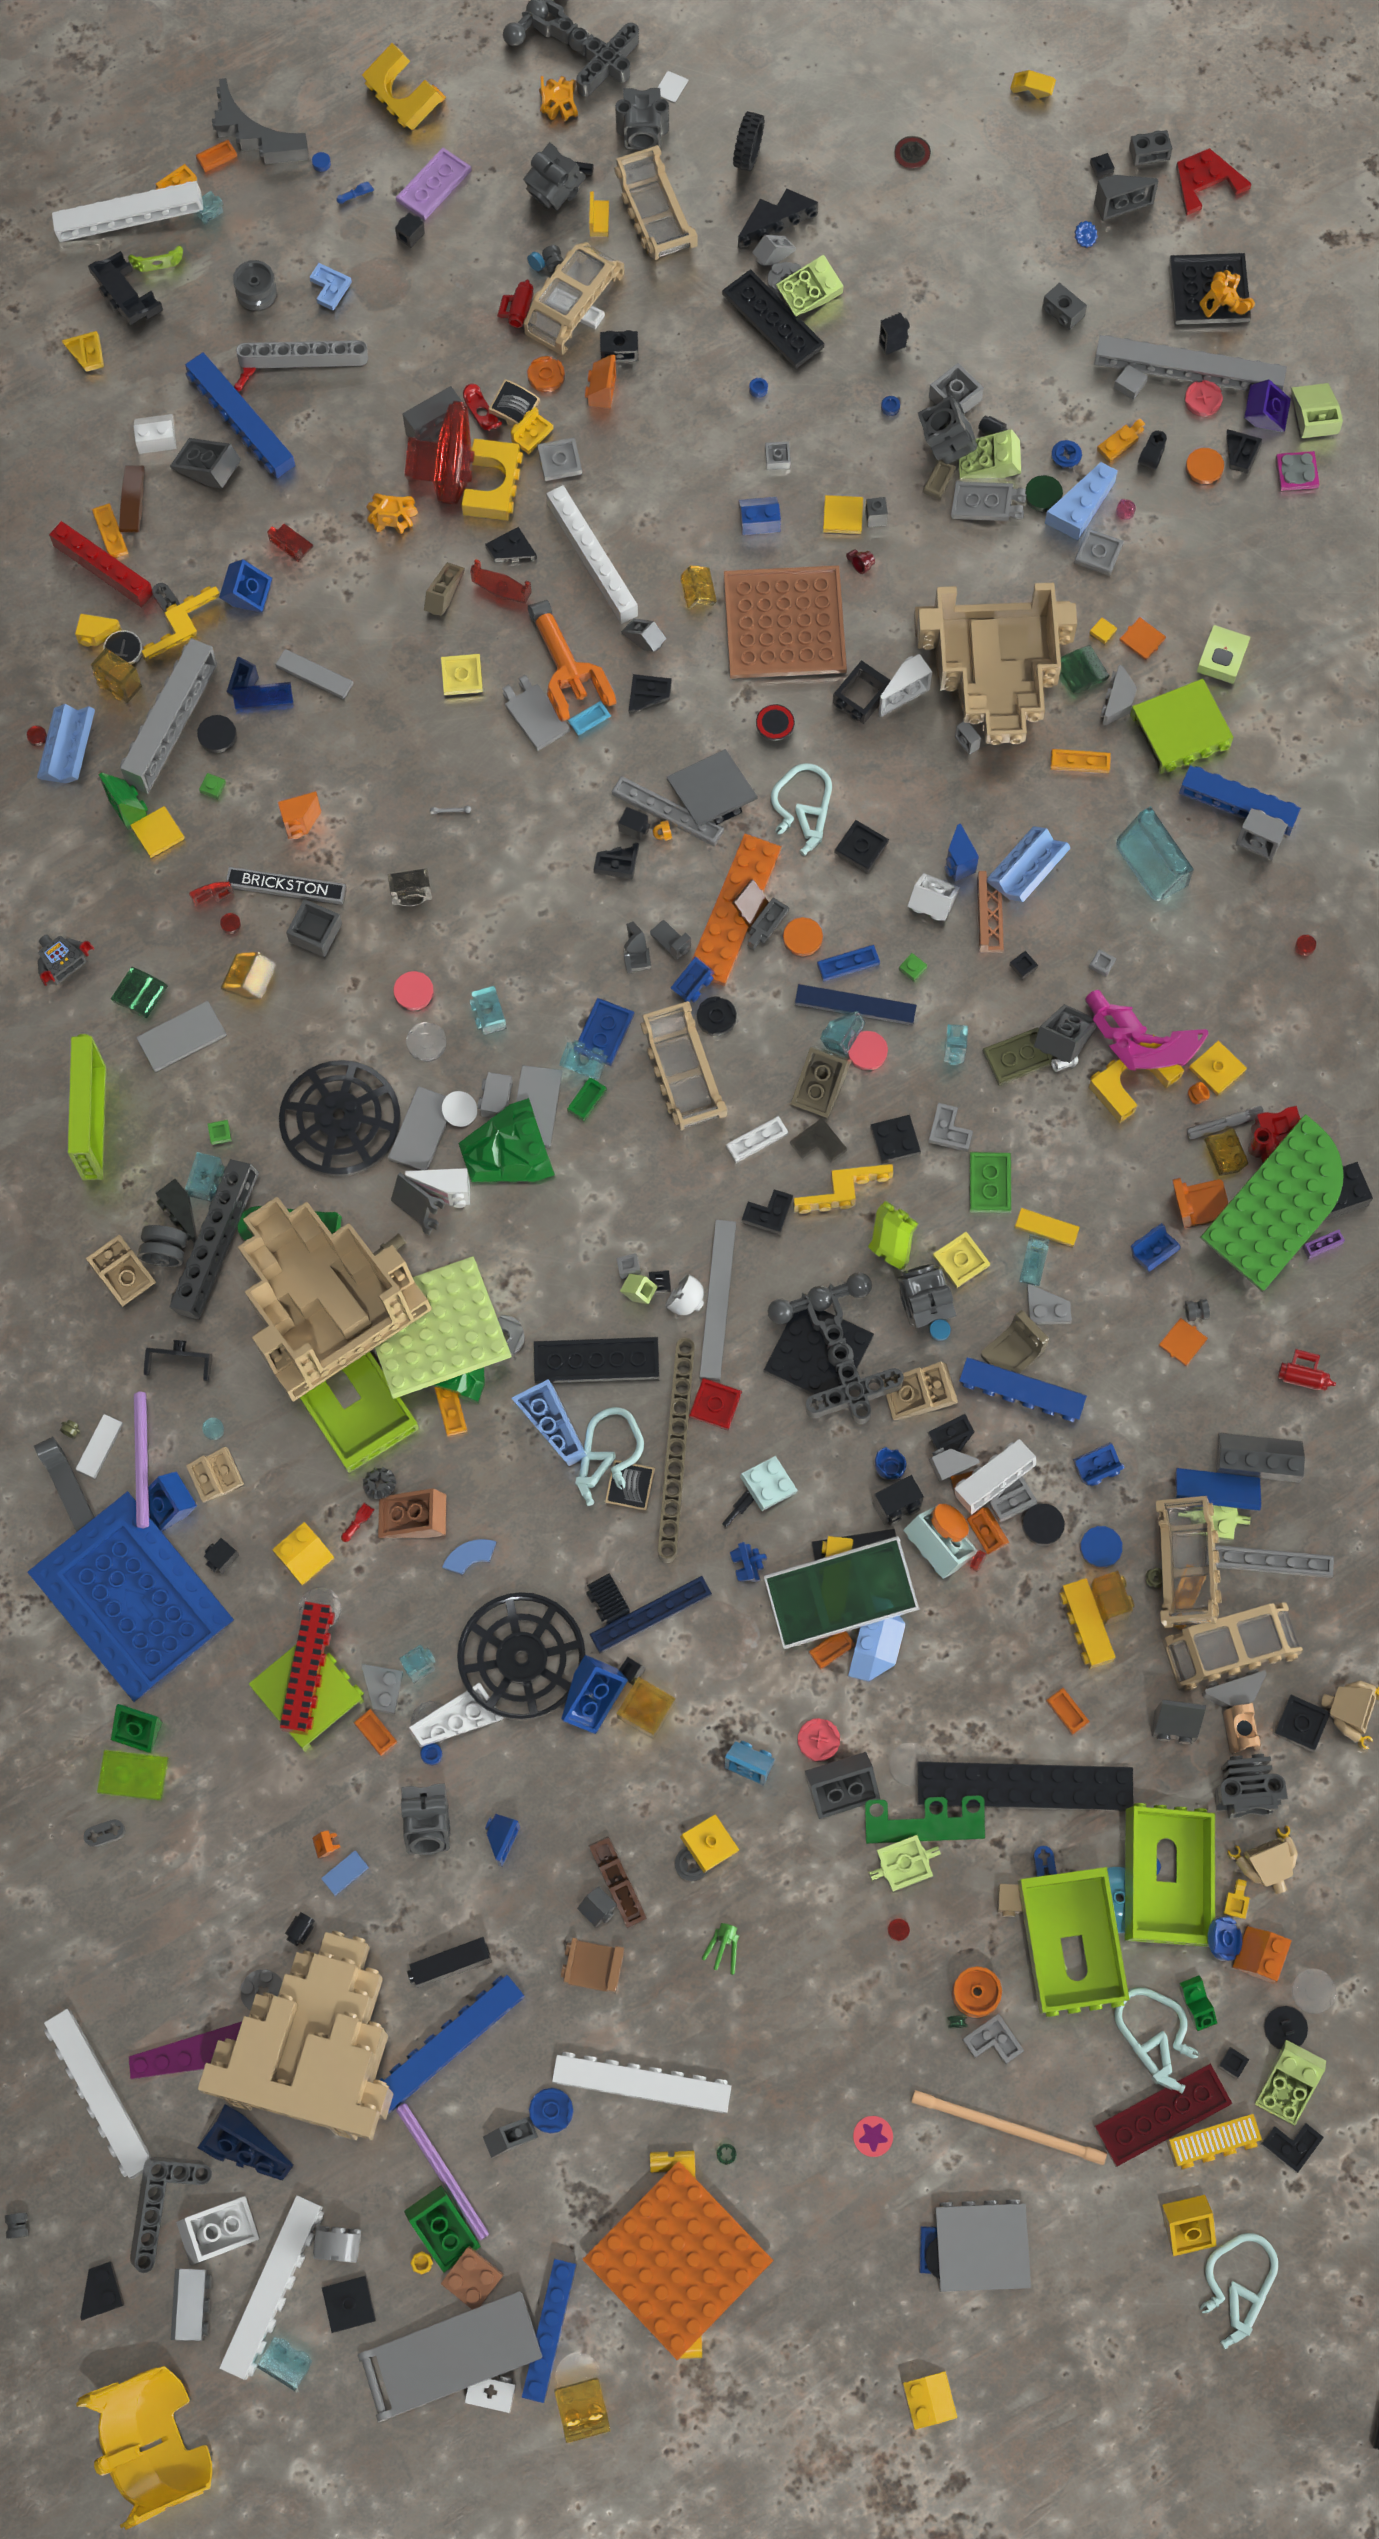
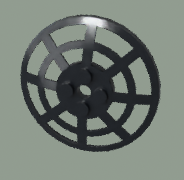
M345 1060L318 1064L298 1076L286 1091L279 1112L281 1136L291 1155L304 1167L328 1176H349L373 1167L392 1148L399 1133L401 1122L398 1099L388 1081L380 1073L367 1065ZM330 1066H348L346 1075H333L320 1079L315 1072ZM360 1068L371 1073L384 1086L372 1090L365 1082L354 1077L356 1069ZM309 1076L314 1084L304 1092L299 1102H288L294 1088L301 1080ZM333 1081H343L341 1091L329 1092L324 1084ZM351 1083L360 1086L367 1093L356 1098L349 1093ZM318 1089L322 1098L316 1105L306 1104L305 1102L310 1094ZM389 1093L393 1104V1123L381 1120V1106L378 1097ZM372 1100L375 1107V1118L364 1115L361 1105ZM285 1110L297 1111L296 1119L300 1134L292 1140L289 1139L285 1127ZM303 1111L314 1113L316 1123L305 1129L303 1124ZM336 1111H343L345 1113L341 1119H335L333 1115ZM362 1123L371 1125L372 1128L368 1135L360 1141L356 1132ZM378 1129L391 1131L382 1148L370 1157L365 1146L374 1138ZM320 1130L328 1137L326 1147L314 1141L310 1136ZM349 1137L353 1143V1146L347 1148H334L336 1139ZM305 1140L312 1148L324 1153L322 1165L306 1159L295 1147ZM357 1151L363 1162L349 1167H330L332 1155H347Z
M510 1593L487 1602L468 1620L458 1644V1669L468 1693L487 1711L508 1719H535L551 1713L566 1702L571 1682L562 1678L566 1666V1652L578 1649L580 1664L586 1655L584 1640L574 1618L557 1602L534 1593ZM514 1601H533L549 1608L543 1618L531 1614H516ZM506 1603L508 1616L496 1621L488 1630L477 1624L478 1620L489 1610ZM556 1612L570 1625L576 1637L575 1641L564 1644L559 1632L550 1624ZM518 1621H531L537 1623L538 1626L533 1634L520 1632ZM510 1623L512 1634L503 1640L493 1635L497 1629ZM545 1629L553 1635L557 1646L545 1648V1645L540 1640ZM473 1631L482 1638L477 1651V1663L465 1665V1646L470 1632ZM487 1642L498 1648L496 1660L484 1662V1650ZM520 1652H524L528 1656L527 1661L524 1663H519L515 1659L516 1655ZM560 1654V1664L555 1674L546 1669L547 1657ZM498 1668L504 1676L498 1687L489 1679L486 1670ZM479 1672L484 1683L494 1692L487 1702L481 1699L468 1680L467 1673ZM543 1676L551 1681L544 1689L537 1693L533 1692L531 1682L538 1677ZM513 1682L523 1684L525 1695H512L505 1691ZM556 1685L567 1690L564 1696L555 1704L544 1710H537L535 1700L548 1694ZM502 1697L513 1702H527L529 1713H508L494 1706Z

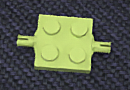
M1194 1503L1191 1509L1179 1507L1178 1511L1180 1512H1178V1516L1190 1517L1192 1524L1206 1522L1203 1504ZM1213 1505L1214 1516L1212 1518L1214 1530L1218 1531L1219 1538L1233 1540L1237 1523L1250 1525L1251 1517L1238 1515L1237 1508ZM1208 1533L1191 1534L1208 1537Z
M915 1835L877 1850L881 1868L869 1872L872 1881L884 1876L889 1882L892 1892L933 1877L929 1866V1859L941 1855L938 1846L925 1850L918 1836Z

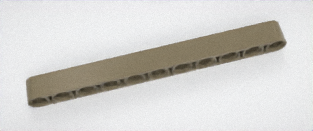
M690 1338L679 1339L675 1351L658 1539V1557L664 1563L673 1562L677 1556L695 1355L694 1342ZM688 1346L691 1350L688 1353H683L680 1351V1348ZM680 1366H687L689 1370L686 1373H681L678 1368ZM683 1385L687 1387V1391L684 1393H679L676 1390L678 1386ZM680 1405L685 1407L686 1410L682 1413H677L674 1410L675 1407ZM678 1425L684 1428L681 1433H675L672 1429ZM673 1446H680L682 1451L680 1453H673L671 1448ZM672 1466H678L680 1471L677 1474H673L669 1469ZM675 1486L678 1488V1492L670 1494L667 1489ZM672 1506L677 1511L675 1514L670 1515L665 1512L666 1508ZM666 1527H672L675 1532L672 1535H666L663 1530ZM666 1547L673 1550V1553L669 1556H665L661 1552Z

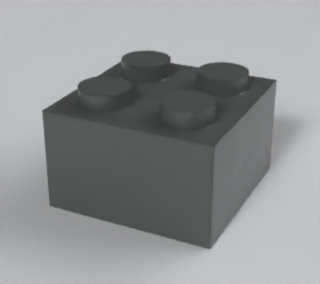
M304 899L286 932L288 941L325 957L342 926L340 914Z

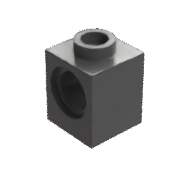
M885 497L866 499L865 513L868 528L887 525L888 511Z

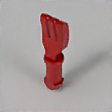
M243 367V373L240 374V378L234 385L237 392L243 389L244 384L249 380V376L257 368Z
M364 1503L356 1513V1519L351 1521L350 1526L342 1533L341 1540L343 1542L350 1541L352 1535L360 1528L359 1525L365 1523L375 1509Z

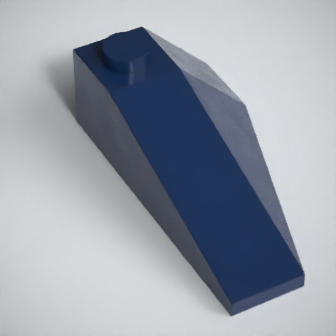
M226 2104L219 2111L197 2147L217 2160L224 2161V2159L237 2162L236 2166L242 2168L244 2165L255 2168L257 2173L282 2181L293 2167V2164L243 2114Z

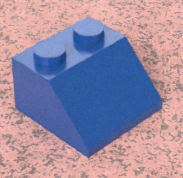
M777 496L739 500L742 535L781 532V516Z
M243 559L236 561L228 566L219 598L236 608L263 612L272 577Z
M958 824L948 849L945 866L947 875L949 877L952 876L954 882L976 873L979 859L961 824Z
M177 1472L158 1476L148 1487L149 1518L161 1532L186 1518L197 1507Z

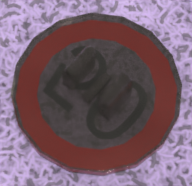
M907 136L899 140L895 145L894 155L900 165L905 168L915 169L922 167L928 162L931 150L926 140L917 136Z

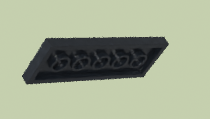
M751 269L722 290V295L795 368H798L824 348V342L798 316L795 317L792 310Z
M658 1337L534 1341L535 1383H542L549 1379L551 1383L659 1379Z

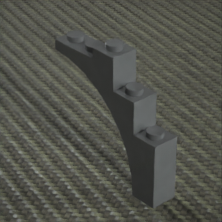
M219 79L220 87H216L217 96L221 98V102H218V110L214 111L215 118L212 119L213 130H217L218 138L236 136V143H240L242 151L259 149L260 157H264L265 164L309 160L306 133L275 131L251 120L234 102L228 88L227 79Z

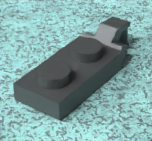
M773 897L751 926L749 932L751 937L748 940L747 946L754 950L760 941L765 943L789 912L790 908Z

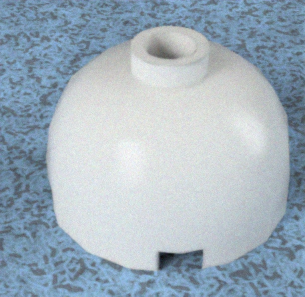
M687 1274L679 1281L678 1288L676 1290L673 1289L665 1305L670 1311L683 1316L691 1314L694 1310L698 1312L704 1304L702 1300L704 1296L702 1284L695 1277Z

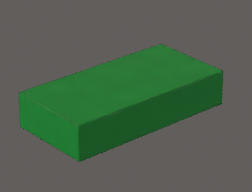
M589 1077L568 1106L567 1111L585 1121L607 1091V1087Z

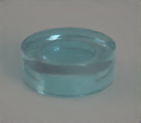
M210 1418L204 1422L202 1430L208 1439L216 1440L223 1435L224 1426L219 1419Z

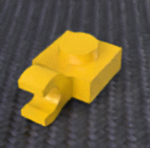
M1236 1880L1234 1893H1227L1223 1911L1224 1915L1246 1919L1250 1897L1244 1896L1247 1881Z

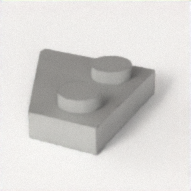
M362 1664L373 1710L395 1714L403 1671Z

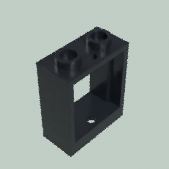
M861 660L833 694V703L839 710L849 713L852 719L864 724L878 708L880 696L891 680ZM857 677H860L879 690L864 709L843 695Z

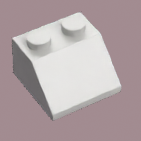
M172 414L134 420L135 442L139 454L177 449Z
M923 873L914 886L907 907L912 908L914 912L931 915V918L935 920L945 921L960 887Z

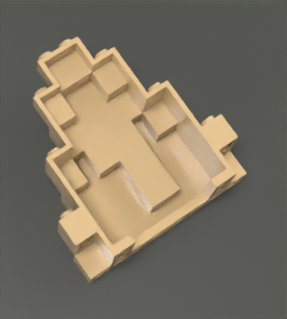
M1035 583L1031 602L955 605L957 586L937 587L934 606L915 607L914 625L918 649H936L937 678L940 679V690L954 691L958 689V698L961 699V710L964 712V723L978 724L982 722V731H985V743L999 745L1001 743L1020 744L1025 742L1027 735L1026 720L1037 722L1044 718L1043 686L1049 688L1058 685L1061 671L1059 643L1066 645L1074 642L1077 628L1076 603L1056 601L1054 583Z
M276 1197L243 1219L253 1237L244 1241L238 1246V1249L259 1280V1283L252 1285L245 1291V1294L256 1314L266 1326L265 1329L258 1331L252 1339L261 1356L293 1402L432 1310L428 1299L415 1284L406 1262L393 1245L381 1250L379 1254L374 1256L350 1223L331 1234L308 1202L296 1207L295 1210L289 1213L280 1199Z
M332 1931V1934L325 1932L319 1954L305 1950L303 1954L296 1952L290 1974H285L278 1997L263 1992L262 1995L256 1994L249 2017L244 2016L237 2040L227 2038L225 2042L218 2040L211 2064H205L198 2090L201 2093L222 2098L234 2107L249 2111L254 2107L329 2128L335 2135L356 2141L358 2137L373 2140L379 2118L383 2120L387 2118L393 2092L386 2085L387 2083L375 2080L388 2035L384 2028L381 2027V2024L370 2021L383 1978L378 1974L379 1971L366 1968V1970H363L370 1949L369 1945L365 1943L366 1940L353 1936V1939L345 1938V1934L338 1931Z

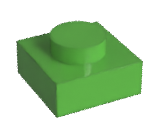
M207 773L199 791L202 794L218 799L226 781Z
M913 953L899 966V970L912 981H915L927 968V964Z
M228 1120L208 1123L212 1145L232 1141Z

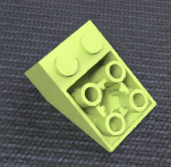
M824 255L776 284L795 317L828 303L842 294L844 287Z
M1329 383L1291 388L1301 438L1339 434L1343 419L1339 403Z
M1011 429L977 438V449L959 459L961 479L1006 478L1021 474L1020 439Z
M1286 2040L1268 2074L1255 2105L1295 2126L1325 2072L1326 2060Z

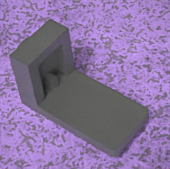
M662 920L650 931V935L676 960L691 949V937L687 933H684L682 936L679 935L665 920Z

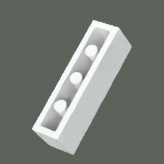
M1020 1439L1015 1443H1009L1002 1453L992 1456L986 1465L976 1468L966 1480L962 1479L959 1481L956 1488H954L955 1497L972 1515L1035 1467L1036 1456Z

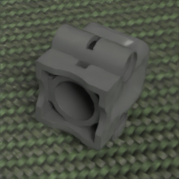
M623 88L624 99L617 101L615 112L616 131L619 135L624 136L625 147L627 149L645 150L658 145L660 148L661 135H665L669 131V103L667 100L661 99L660 88H649L647 90Z
M549 142L542 152H537L531 160L532 168L523 178V181L527 185L526 190L538 202L548 209L552 207L558 211L566 199L571 201L576 197L579 186L586 176L583 172L579 171V166L576 162L560 154L557 147Z
M952 395L943 399L937 405L918 412L926 442L931 447L938 461L942 460L943 463L950 464L977 449L972 426L965 417L961 404Z
M935 1264L922 1265L902 1272L903 1276L897 1278L902 1293V1304L911 1326L914 1325L916 1328H919L937 1319H949L956 1316L952 1293L946 1284L941 1267L935 1266Z
M445 1783L433 1784L424 1788L414 1786L401 1787L403 1836L407 1853L432 1855L448 1851L450 1849L451 1832Z

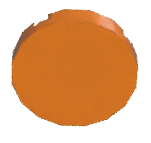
M541 356L534 359L527 370L530 385L541 392H552L558 389L565 379L562 363L550 356Z
M1211 448L1194 450L1189 454L1186 461L1187 474L1191 476L1190 478L1199 484L1213 483V481L1221 477L1224 470L1222 456Z
M796 918L789 922L784 929V945L796 956H810L822 945V929L817 922L810 918Z
M939 1504L931 1512L933 1516L931 1519L932 1524L942 1537L946 1539L949 1537L953 1542H960L968 1535V1523L956 1508L947 1504Z

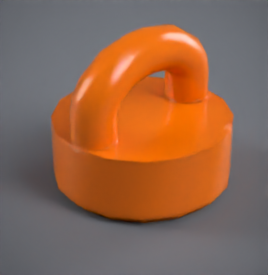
M1197 1082L1188 1090L1189 1099L1197 1105L1208 1100L1210 1097L1208 1088L1202 1082Z

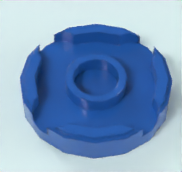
M1097 1526L1089 1529L1084 1534L1080 1543V1552L1089 1565L1095 1568H1108L1119 1560L1122 1553V1541L1113 1529L1106 1526Z
M1217 1917L1212 1921L1208 1930L1210 1950L1215 1958L1220 1961L1234 1960V1957L1239 1955L1242 1948V1933L1240 1929H1237L1236 1921L1230 1917Z
M543 2089L531 2100L529 2107L530 2119L540 2131L549 2134L558 2133L565 2129L572 2120V2102L568 2095L559 2089Z

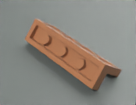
M978 871L979 952H1003L1002 894L997 890L993 893L988 891L986 871ZM991 899L998 904V907L993 912L988 908L987 903ZM992 917L998 922V926L994 930L988 926V920ZM994 936L999 941V946H989V938Z

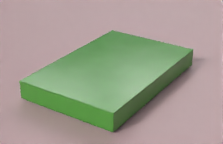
M970 1152V1212L1011 1213V1153Z

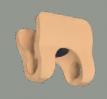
M1253 1703L1235 1705L1223 1712L1231 1754L1245 1750L1248 1747L1260 1750L1261 1744L1257 1734Z

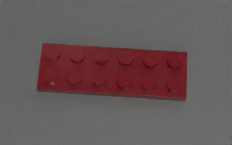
M1211 2063L1177 2081L1181 2085H1185L1182 2094L1177 2090L1164 2088L1094 2126L1115 2167L1233 2104Z

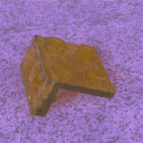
M597 2377L554 2390L566 2443L611 2431Z

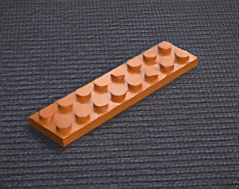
M744 834L692 958L693 960L695 957H698L715 971L712 975L714 977L712 982L722 986L726 985L749 929L743 918L739 917V912L732 902L750 880H754L764 893L782 846Z

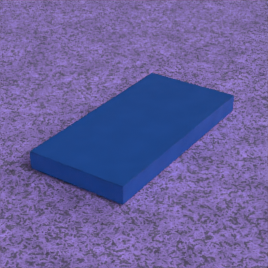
M1176 1468V1499L1207 1496L1209 1502L1215 1506L1261 1510V1485L1259 1477Z

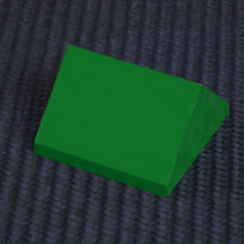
M117 1704L111 1740L151 1753L163 1722L157 1716Z

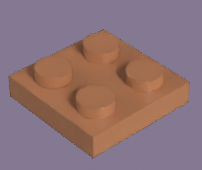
M469 2246L441 2282V2285L473 2310L481 2307L504 2274Z

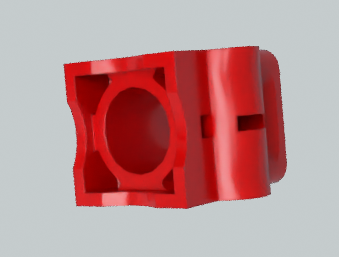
M1297 1106L1285 1108L1279 1113L1265 1112L1257 1114L1255 1124L1251 1126L1253 1137L1248 1146V1152L1251 1156L1255 1158L1261 1157L1262 1163L1269 1157L1301 1119Z

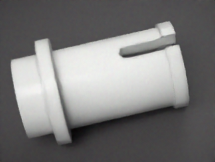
M1078 1057L1070 1063L1060 1061L1058 1058L1053 1059L1051 1062L1052 1068L1055 1072L1068 1067L1073 1068L1078 1064Z

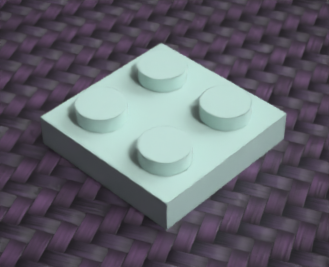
M776 1456L740 1475V1478L761 1511L796 1494L798 1491Z

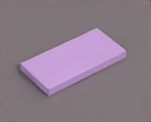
M442 147L396 196V201L423 220H426L472 171L471 166Z

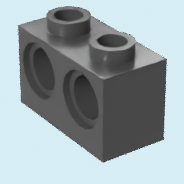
M1167 130L1131 136L1129 145L1134 166L1170 160L1173 149Z

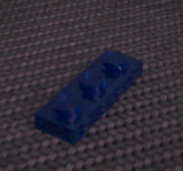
M291 682L232 688L235 709L293 703Z

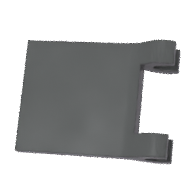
M400 1172L396 1179L391 1201L419 1222L423 1232L430 1235L431 1227L436 1230L439 1223L435 1219L428 1218L429 1213L437 1214L438 1208L436 1206L443 1209L445 1202L441 1198L430 1196Z

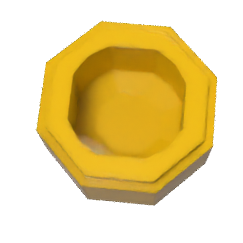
M421 2251L413 2255L410 2263L414 2272L423 2275L430 2272L433 2260L430 2254Z

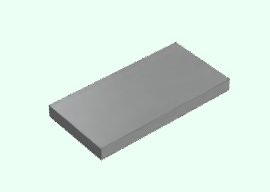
M206 1001L136 1038L153 1070L157 1072L227 1036L210 1003Z
M522 1065L516 1102L527 1098L530 1099L546 1148H550L562 1070Z
M418 1086L388 1156V1160L418 1171L428 1170L448 1123L442 1113V1103L446 1097L445 1095Z

